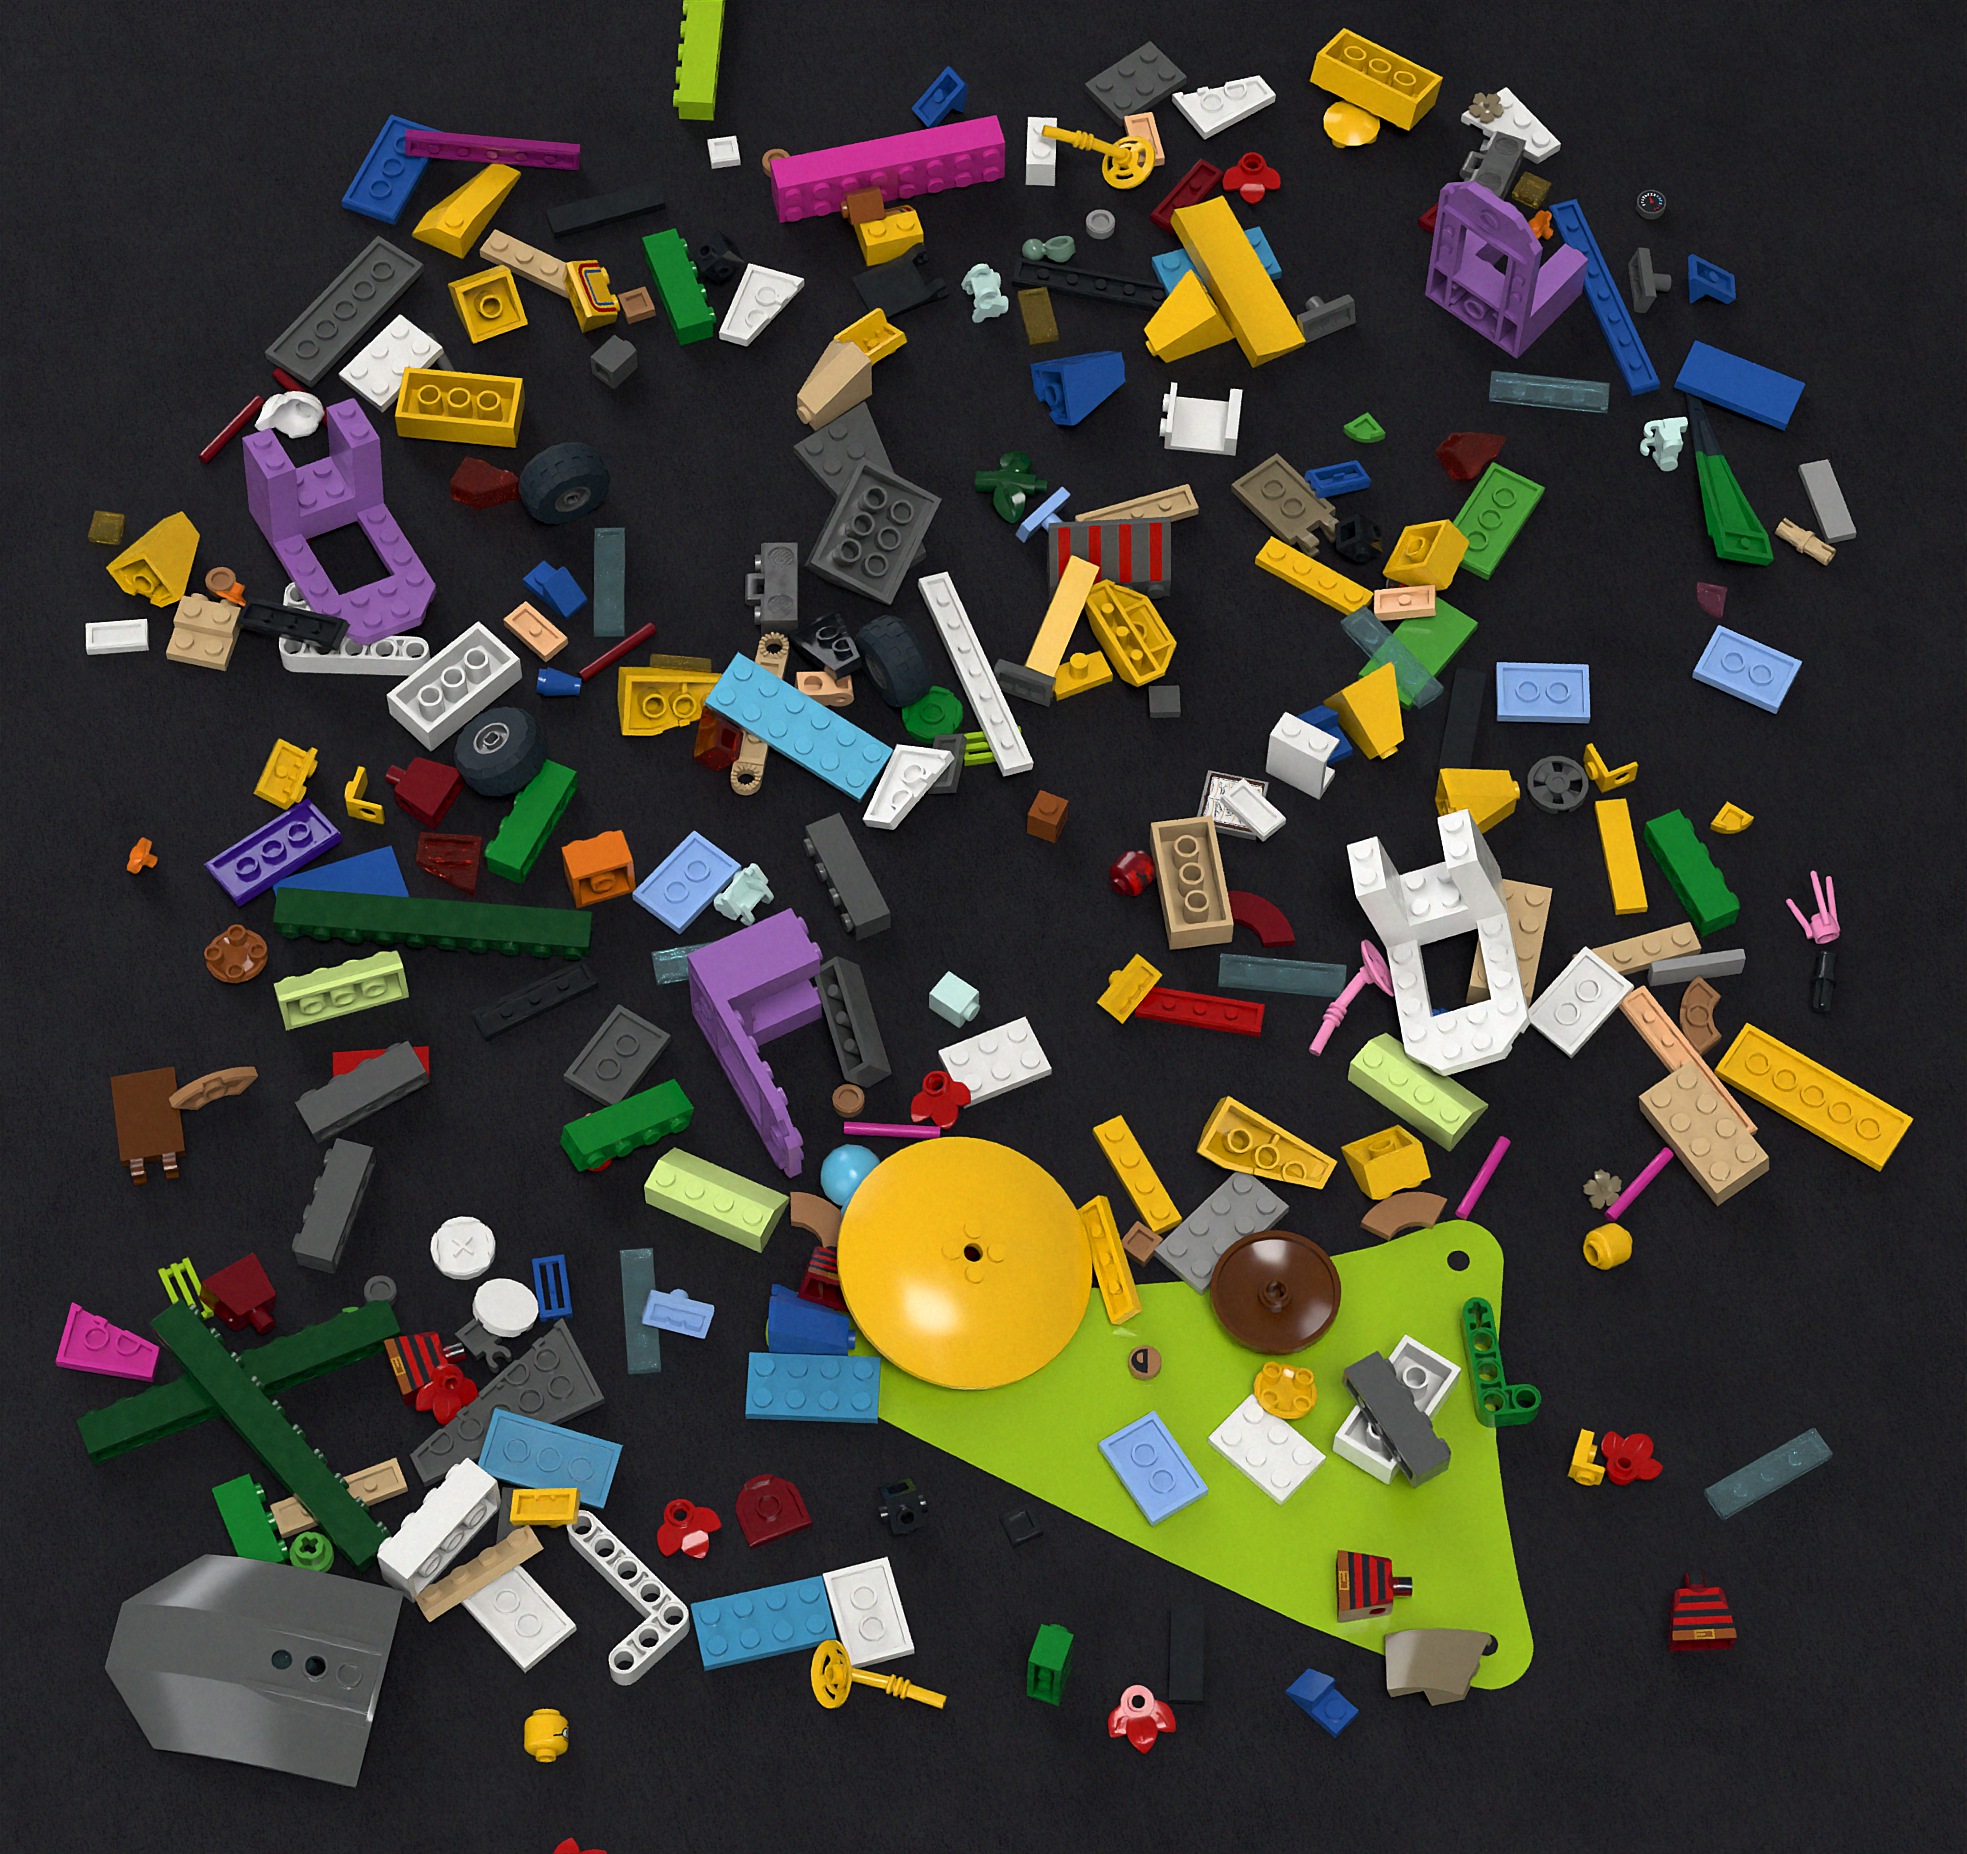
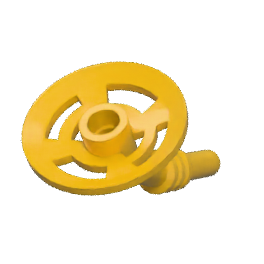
M1048 125L1043 126L1041 135L1044 137L1071 143L1074 148L1079 146V149L1083 150L1085 147L1086 151L1093 149L1105 154L1102 163V173L1105 180L1114 188L1130 189L1136 187L1146 180L1154 168L1156 159L1154 147L1147 139L1141 136H1127L1112 145L1094 138L1093 134L1087 135V132L1081 134L1079 130L1075 133ZM1128 142H1137V144H1130V143H1129V144H1125V143H1128ZM1145 150L1146 159L1141 168L1138 166L1140 160L1139 152ZM1110 157H1113V159H1112V165H1113V167L1109 170V169H1108L1109 160H1110ZM1131 174L1134 175L1133 177L1128 178V179H1124V180L1116 179V178H1117V175H1118V176H1129V175H1131Z
M837 1640L822 1642L813 1657L811 1666L813 1691L820 1704L826 1708H838L845 1702L850 1692L852 1681L885 1689L886 1694L890 1695L893 1692L895 1697L900 1694L901 1699L908 1697L943 1709L947 1696L912 1685L908 1679L904 1682L903 1677L896 1679L894 1674L889 1677L851 1667V1661L846 1648ZM828 1655L831 1660L829 1664L825 1667L823 1675V1666L826 1656ZM825 1687H827V1689H828L832 1694H835V1695H836V1696H835V1699H833L832 1697H830V1695L827 1693Z

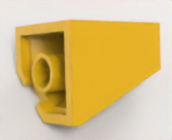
M1192 269L1185 273L1144 328L1149 338L1145 342L1154 357L1159 355L1165 363L1235 338L1220 309Z
M183 511L160 521L106 568L124 592L133 596L140 593L151 598L150 603L162 608L181 600L182 596H184L200 534Z
M1392 662L1383 665L1323 701L1326 707L1339 713V724L1369 759L1380 755L1383 760L1398 751L1395 745L1404 740L1395 669Z
M1440 769L1435 795V803L1440 817L1468 808L1481 834H1483L1515 811L1516 801L1520 799V790L1517 781L1512 782L1509 770Z

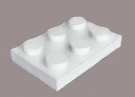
M399 315L339 373V376L344 383L381 412H384L399 397L404 367L428 369L444 351L442 346L402 315Z
M1585 946L1528 1009L1530 1025L1572 1059L1632 992L1634 985Z
M1026 1017L938 1051V1057L946 1073L951 1076L953 1081L964 1083L970 1090L971 1103L963 1106L964 1109L1051 1074V1067Z
M1253 1394L1208 1437L1207 1441L1211 1447L1280 1506L1326 1460L1325 1455L1284 1420L1271 1415L1262 1408Z
M888 1557L823 1574V1581L841 1644L848 1652L851 1667L861 1668L914 1654V1646Z
M520 1564L460 1602L525 1673L577 1630L572 1620Z

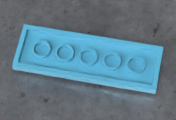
M739 652L704 703L705 706L859 803L894 751Z

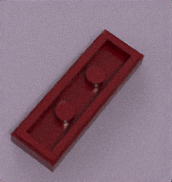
M1200 159L1150 214V221L1174 235L1176 232L1170 223L1174 209L1201 204L1223 180L1224 172Z

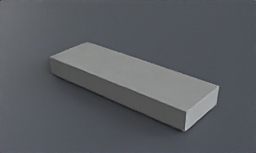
M1829 460L1800 465L1798 472L1826 544L1854 539L1857 532Z
M1743 949L1652 961L1647 976L1649 986L1692 981L1698 975L1702 979L1740 974L1742 973L1746 957Z

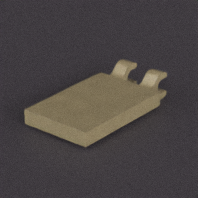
M1275 454L1231 484V492L1288 546H1292L1297 542L1306 556L1312 558L1319 553V550L1315 547L1319 544V540L1311 534L1316 528L1320 527L1325 537L1331 543L1336 541L1335 524L1339 521L1333 518L1335 516V507L1325 498L1318 499L1315 495L1317 490L1312 491L1310 484L1278 454Z

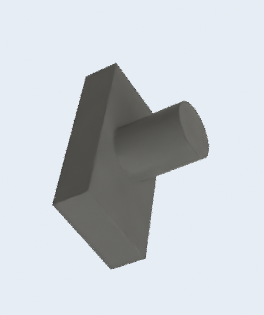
M1638 247L1628 263L1634 311L1646 313L1657 297L1656 291L1668 292L1670 290L1671 276L1653 273L1650 249Z
M1349 294L1326 304L1320 297L1313 296L1306 302L1305 307L1308 311L1297 316L1298 328L1306 340L1305 344L1356 323L1355 303Z
M1002 659L998 660L995 665L994 676L1001 691L1047 707L1050 706L1054 696L1055 677L1026 668L1024 665L1020 666Z

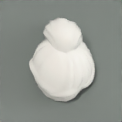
M290 391L284 393V395L276 394L271 396L266 401L255 427L260 431L276 427L279 431L288 434L289 438L292 439L310 436L318 428V424L324 417L325 412L317 397L301 391Z

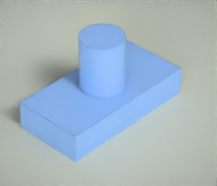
M1061 487L1020 525L1015 535L1024 543L1041 527L1048 532V523L1063 522L1056 513L1065 506L1071 494Z
M681 1289L673 1290L670 1294L651 1290L642 1315V1323L705 1339L714 1314V1305L688 1299V1294Z

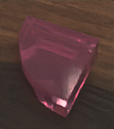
M1697 582L1696 596L1701 607L1709 614L1722 618L1727 587Z

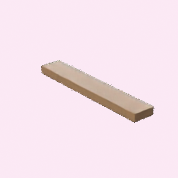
M1643 985L1631 992L1618 1007L1672 1074L1691 1060L1751 1136L1754 1135L1758 1128L1700 1055L1693 1049L1689 1041L1647 988Z

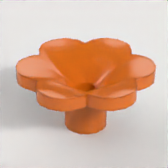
M1539 211L1528 222L1537 239L1542 236L1547 240L1553 234V230L1549 228V221L1552 217L1549 211Z
M234 582L231 591H216L217 595L243 607L246 604L242 597L246 586L238 582Z
M142 837L138 841L137 846L132 849L129 856L130 861L127 865L128 871L137 874L143 865L150 868L156 865L157 857L149 854L152 845L150 840Z

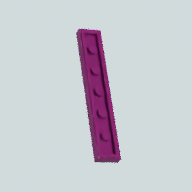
M406 129L405 155L579 170L580 144Z

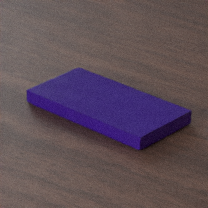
M307 798L204 865L207 872L240 907L343 839L341 833Z

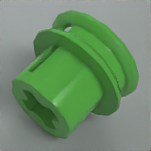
M316 1532L300 1534L290 1548L291 1564L293 1567L326 1573L334 1561V1551L330 1541L324 1535ZM309 1544L310 1547H315L316 1552L313 1554L309 1551L305 1552L304 1547Z

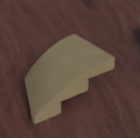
M1421 1629L1385 1634L1387 1690L1390 1696L1395 1697L1424 1691L1432 1706L1464 1700L1470 1689V1682L1480 1668L1479 1660L1485 1647L1491 1645L1490 1634L1461 1629Z

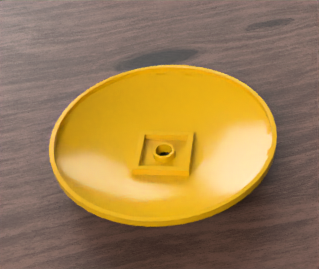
M943 1137L919 1142L896 1152L875 1167L863 1180L852 1196L840 1225L837 1241L838 1277L846 1305L855 1323L869 1342L885 1358L903 1371L929 1383L953 1389L985 1390L1018 1382L1031 1376L1051 1362L1070 1342L1085 1315L1092 1286V1257L1088 1236L1080 1215L1063 1188L1042 1167L1019 1152L998 1143L969 1137ZM974 1247L980 1254L979 1261H969L964 1255V1248Z

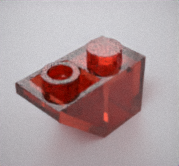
M1452 432L1434 452L1452 479L1470 480L1479 475L1483 465L1499 453V448L1507 440L1503 435Z
M466 456L449 482L451 498L476 510L485 509L519 499L521 496L518 484L520 479L512 472L494 468L482 459L476 460Z
M703 706L693 759L718 772L739 760L744 736L743 731L736 724L709 707Z

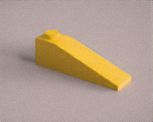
M492 163L429 210L413 231L412 237L463 259L518 181L521 172L504 164Z
M619 667L617 698L621 734L654 736L676 726L683 727L689 725L690 722L705 717L711 718L720 715L705 706L704 703L723 674L651 667Z
M1229 1096L1220 1099L1203 1129L1196 1150L1197 1153L1225 1169L1319 1190L1323 1189L1337 1163L1334 1159Z

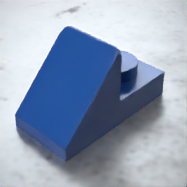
M947 66L911 109L928 128H935L952 108L960 112L964 111L968 85L950 66Z
M1694 254L1688 256L1689 303L1695 302L1706 294L1726 304L1736 299L1735 278L1733 274Z
M543 561L523 578V586L565 620H568L588 602L586 596L564 566L556 571L546 561Z
M1321 705L1297 716L1300 720L1340 740L1327 760L1326 766L1352 755L1353 748L1338 727L1339 713Z
M1308 1668L1286 1690L1285 1694L1336 1738L1358 1716L1359 1710L1334 1689L1336 1680L1333 1677Z

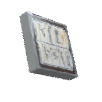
M1208 770L1197 817L1213 815L1217 833L1256 840L1257 836L1220 802L1221 796L1244 777ZM1244 778L1266 799L1268 782Z

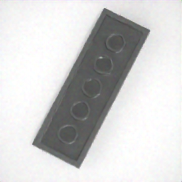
M377 236L265 351L266 359L312 388L424 272V264L380 236Z

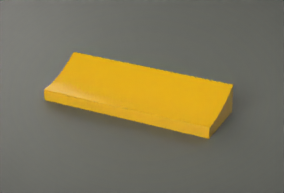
M1222 195L1194 206L1174 209L1170 223L1252 368L1304 346L1305 338L1224 196Z

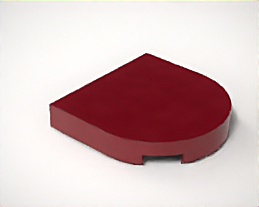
M771 1474L756 1476L745 1483L737 1497L735 1505L736 1516L750 1550L812 1526L811 1518L798 1489L792 1482L780 1477H775Z

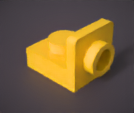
M1582 1429L1576 1444L1568 1477L1575 1478V1481L1582 1485H1600L1605 1468L1593 1464L1597 1446L1592 1444L1594 1432Z

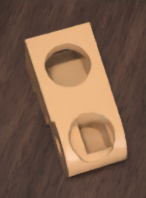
M796 672L795 688L823 706H846L853 702L854 695L851 675L836 680L827 672Z

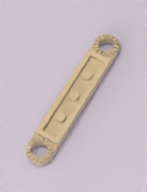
M771 632L769 635L765 634V637H762L761 641H759L755 658L756 664L784 680L789 656V642L783 634L779 635L777 632L776 634L774 632ZM770 644H778L782 647L777 654H772L771 652L769 654L766 651V647ZM740 728L730 780L731 786L736 793L751 795L761 787L769 745ZM743 774H750L754 777V780L749 785H744L738 782V777Z

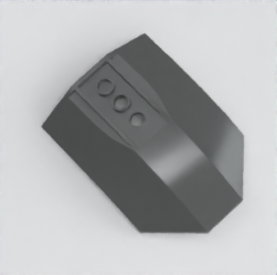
M205 1554L122 1603L105 1670L153 1749L242 1763L356 1789L404 1591L283 1564L241 1557ZM278 1651H285L290 1654L292 1663L286 1669H277L272 1664V1656ZM311 1659H319L324 1663L325 1671L321 1675L312 1676L306 1671V1663Z

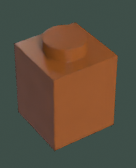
M877 185L842 192L844 201L839 202L843 219L848 218L851 225L886 218L881 189Z
M1040 790L1028 813L1027 833L1056 844L1068 820L1069 801Z

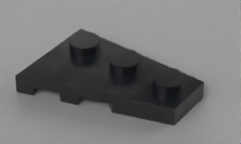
M837 607L787 634L789 644L836 680L849 676L853 671L863 666L857 648L848 634L846 625L842 621Z

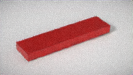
M1153 986L1136 1007L1135 1017L1260 1037L1265 1004Z

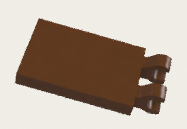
M168 1067L110 1077L122 1167H131L134 1185L147 1183L145 1163L163 1160L164 1172H166L167 1180L180 1178L177 1158L187 1155L181 1109L172 1108L169 1098L178 1091L175 1068Z

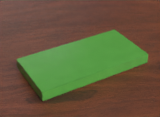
M1492 462L1453 522L1454 526L1470 542L1459 566L1489 580L1544 495L1545 487Z
M1436 596V616L1406 618L1361 670L1358 680L1383 665L1392 662L1395 669L1399 705L1409 711L1476 631L1478 622Z

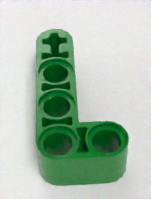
M1471 1298L1463 1307L1460 1327L1476 1417L1486 1427L1531 1423L1538 1414L1541 1403L1540 1392L1530 1384L1506 1386L1492 1307L1483 1298ZM1475 1315L1477 1316L1478 1320H1481L1479 1328H1476L1477 1322ZM1481 1343L1486 1345L1489 1349L1486 1351H1480L1476 1349L1474 1345ZM1483 1373L1490 1374L1494 1380L1485 1381L1479 1375ZM1526 1400L1530 1402L1532 1407L1523 1408L1517 1402ZM1495 1404L1500 1410L1490 1411L1485 1405Z

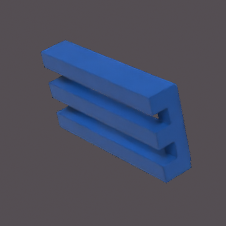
M1357 460L1306 471L1304 477L1307 483L1311 482V490H1317L1315 495L1318 499L1369 488L1371 483L1370 477Z
M564 1254L532 1259L540 1322H547V1319L550 1318L560 1320V1317L566 1316L567 1319L573 1318ZM559 1263L565 1308H558L552 1264ZM542 1265H546L551 1310H545L539 1267Z

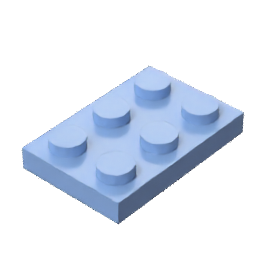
M1718 625L1692 677L1777 714L1801 668L1802 661Z
M1497 662V721L1589 723V666L1584 664Z
M693 831L632 893L633 900L678 934H681L715 897L733 881L735 873L742 871L741 865L696 831Z
M1155 1410L1099 1442L1098 1448L1152 1527L1208 1494L1209 1489Z

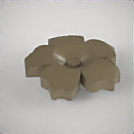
M1481 92L1475 94L1473 105L1469 106V114L1474 118H1480L1481 123L1494 121V117L1499 118L1504 113L1502 104H1498L1501 97L1495 93L1493 95L1488 94L1486 99Z
M1602 1169L1594 1171L1595 1181L1589 1179L1583 1185V1192L1591 1195L1589 1201L1593 1208L1601 1209L1604 1204L1611 1206L1620 1197L1616 1192L1621 1190L1622 1181L1616 1175L1610 1178V1174Z

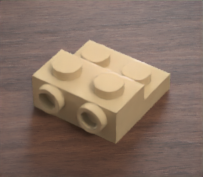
M193 593L191 597L182 596L173 620L175 628L166 651L167 659L226 671L241 629L236 623L242 612L241 608L228 599H223L220 603L211 602L206 596L199 593Z

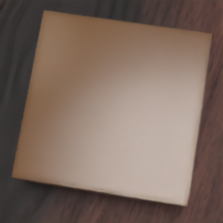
M645 286L617 295L619 305L628 324L656 316L654 305Z
M1137 1221L1121 1242L1125 1255L1142 1267H1145L1154 1256V1249L1163 1242V1238Z

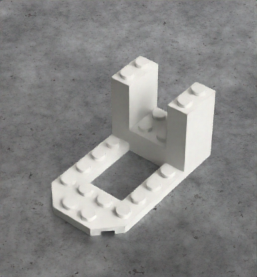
M1468 808L1437 818L1446 862L1399 875L1377 836L1347 845L1356 898L1387 949L1405 1053L1412 1061L1418 1064L1423 1063L1442 1076L1505 1059L1513 1048L1511 1044L1520 1032L1524 1033L1530 1024L1500 867ZM1478 928L1491 1000L1433 1016L1420 946Z

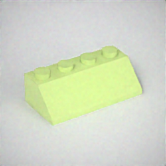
M397 950L379 952L373 957L359 961L349 960L337 967L329 969L320 968L311 974L300 977L291 976L284 978L281 982L274 983L286 1030L409 997L404 968Z
M1388 1033L1369 1040L1350 1062L1349 1081L1449 1152L1488 1108L1487 1103L1449 1076H1442L1434 1072L1431 1067L1423 1063L1418 1064L1409 1059L1405 1053L1404 1045Z
M675 1147L658 1160L644 1185L646 1203L762 1253L790 1201V1197Z

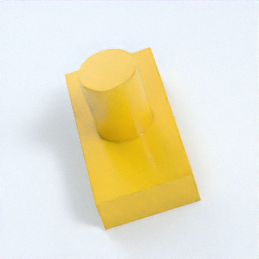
M1101 651L1089 655L1075 653L1071 656L1070 662L1059 665L1054 676L1056 678L1054 697L1056 701L1112 681L1113 674Z
M1136 954L1123 971L1116 970L1110 975V987L1097 1003L1123 1024L1161 978L1162 974L1144 958Z
M577 1488L514 1489L510 1522L514 1526L527 1524L548 1525L550 1528L577 1524L581 1493Z

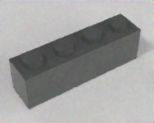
M840 813L805 826L806 839L802 840L804 849L809 857L814 856L817 862L815 864L817 875L821 882H827L830 888L828 889L830 901L834 907L839 906L842 912L840 918L846 932L851 931L856 941L891 928L890 911Z
M836 956L821 965L820 974L814 976L844 1078L847 1081L869 1088L891 1075L892 1072L860 966Z
M406 1041L402 1044L396 1043L385 1050L384 1054L375 1059L369 1058L362 1061L355 1070L346 1075L339 1074L333 1077L328 1082V1085L321 1089H313L304 1093L295 1104L313 1138L319 1144L430 1083V1080L409 1041Z
M337 1138L333 1149L329 1148L324 1158L325 1171L322 1177H317L313 1189V1194L315 1195L313 1203L306 1206L303 1214L304 1227L302 1232L297 1233L293 1240L292 1251L295 1252L298 1265L332 1274L336 1273L376 1164L373 1147Z
M1376 1351L1345 1368L1342 1383L1415 1489L1448 1470L1451 1451L1445 1440L1442 1438L1438 1439L1433 1432V1425L1428 1415L1424 1411L1420 1412L1415 1406V1399L1411 1390L1406 1385L1402 1386L1396 1378V1370L1391 1361L1387 1358L1383 1359L1379 1351Z

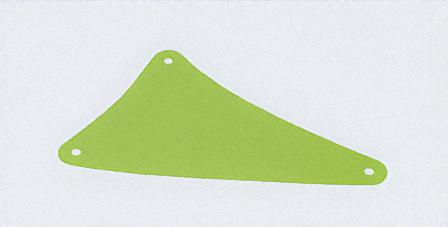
M1452 1220L1439 1223L1433 1229L1425 1228L1378 1246L1331 1256L1330 1259L1337 1269L1341 1282V1302L1337 1318L1328 1333L1316 1344L1303 1351L1287 1355H1267L1251 1351L1230 1338L1215 1318L1210 1301V1288L1201 1296L1184 1281L1135 1285L1143 1310L1121 1325L1111 1324L1101 1289L1091 1288L1086 1312L1077 1331L1064 1349L1045 1367L1029 1377L1002 1387L985 1390L953 1389L929 1383L903 1371L876 1350L857 1326L851 1313L828 1307L849 1317L850 1329L856 1330L855 1349H849L848 1356L881 1357L878 1417L913 1436L1171 1563L1302 1624L1386 1656L1385 1634L1421 1629H1461L1489 1633L1498 1642V1649L1494 1654L1489 1656L1481 1655L1479 1660L1480 1668L1472 1678L1470 1686L1489 1690L1503 1688L1517 1681L1529 1667L1533 1656V1640L1518 1581L1505 1510L1496 1442V1427H1486L1476 1417L1460 1327V1319L1465 1303L1474 1297L1483 1298L1492 1307L1497 1338L1499 1340L1504 1258L1497 1240L1482 1226L1470 1221ZM1454 1251L1466 1253L1470 1259L1468 1268L1463 1271L1451 1269L1447 1263L1449 1254ZM1475 1315L1477 1322L1476 1328H1479L1481 1320H1478L1477 1316ZM767 1321V1325H766V1340H767V1344H768V1321ZM1405 1334L1462 1368L1457 1386L1432 1421L1433 1432L1438 1439L1442 1438L1445 1440L1451 1451L1448 1470L1415 1489L1401 1469H1399L1390 1484L1387 1485L1332 1451L1335 1435L1357 1405L1342 1383L1344 1369L1376 1351H1379L1383 1359H1389ZM1481 1343L1474 1345L1475 1348L1480 1351H1486L1489 1349L1486 1345ZM1150 1346L1159 1352L1162 1360L1161 1370L1155 1378L1139 1380L1131 1374L1128 1366L1129 1356L1137 1347ZM1268 1362L1289 1364L1297 1368H1307L1314 1374L1313 1382L1316 1385L1318 1395L1314 1409L1301 1418L1282 1420L1326 1456V1460L1321 1467L1282 1506L1276 1503L1207 1443L1208 1437L1251 1394L1255 1396L1253 1387L1255 1379ZM1483 1373L1479 1375L1485 1381L1494 1380L1490 1374ZM1495 1404L1485 1405L1488 1410L1496 1411ZM1155 1410L1209 1490L1206 1496L1152 1527L1098 1447L1099 1442ZM1338 1550L1391 1559L1393 1577H1412V1597H1393V1608L1389 1615L1338 1623L1336 1558Z

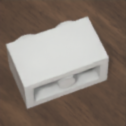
M1028 117L1026 185L1055 186L1056 140L1044 137L1041 134L1044 125L1057 128V118Z

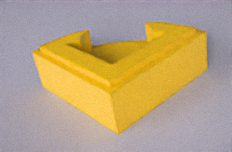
M1727 802L1711 823L1710 829L1724 834L1737 833L1750 826L1754 817Z

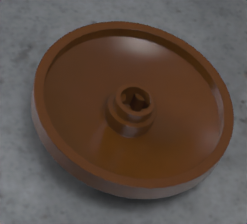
M1267 1230L1239 1239L1222 1254L1212 1274L1210 1301L1219 1325L1235 1342L1258 1353L1287 1355L1313 1346L1331 1329L1339 1312L1341 1282L1334 1263L1317 1244L1292 1232Z

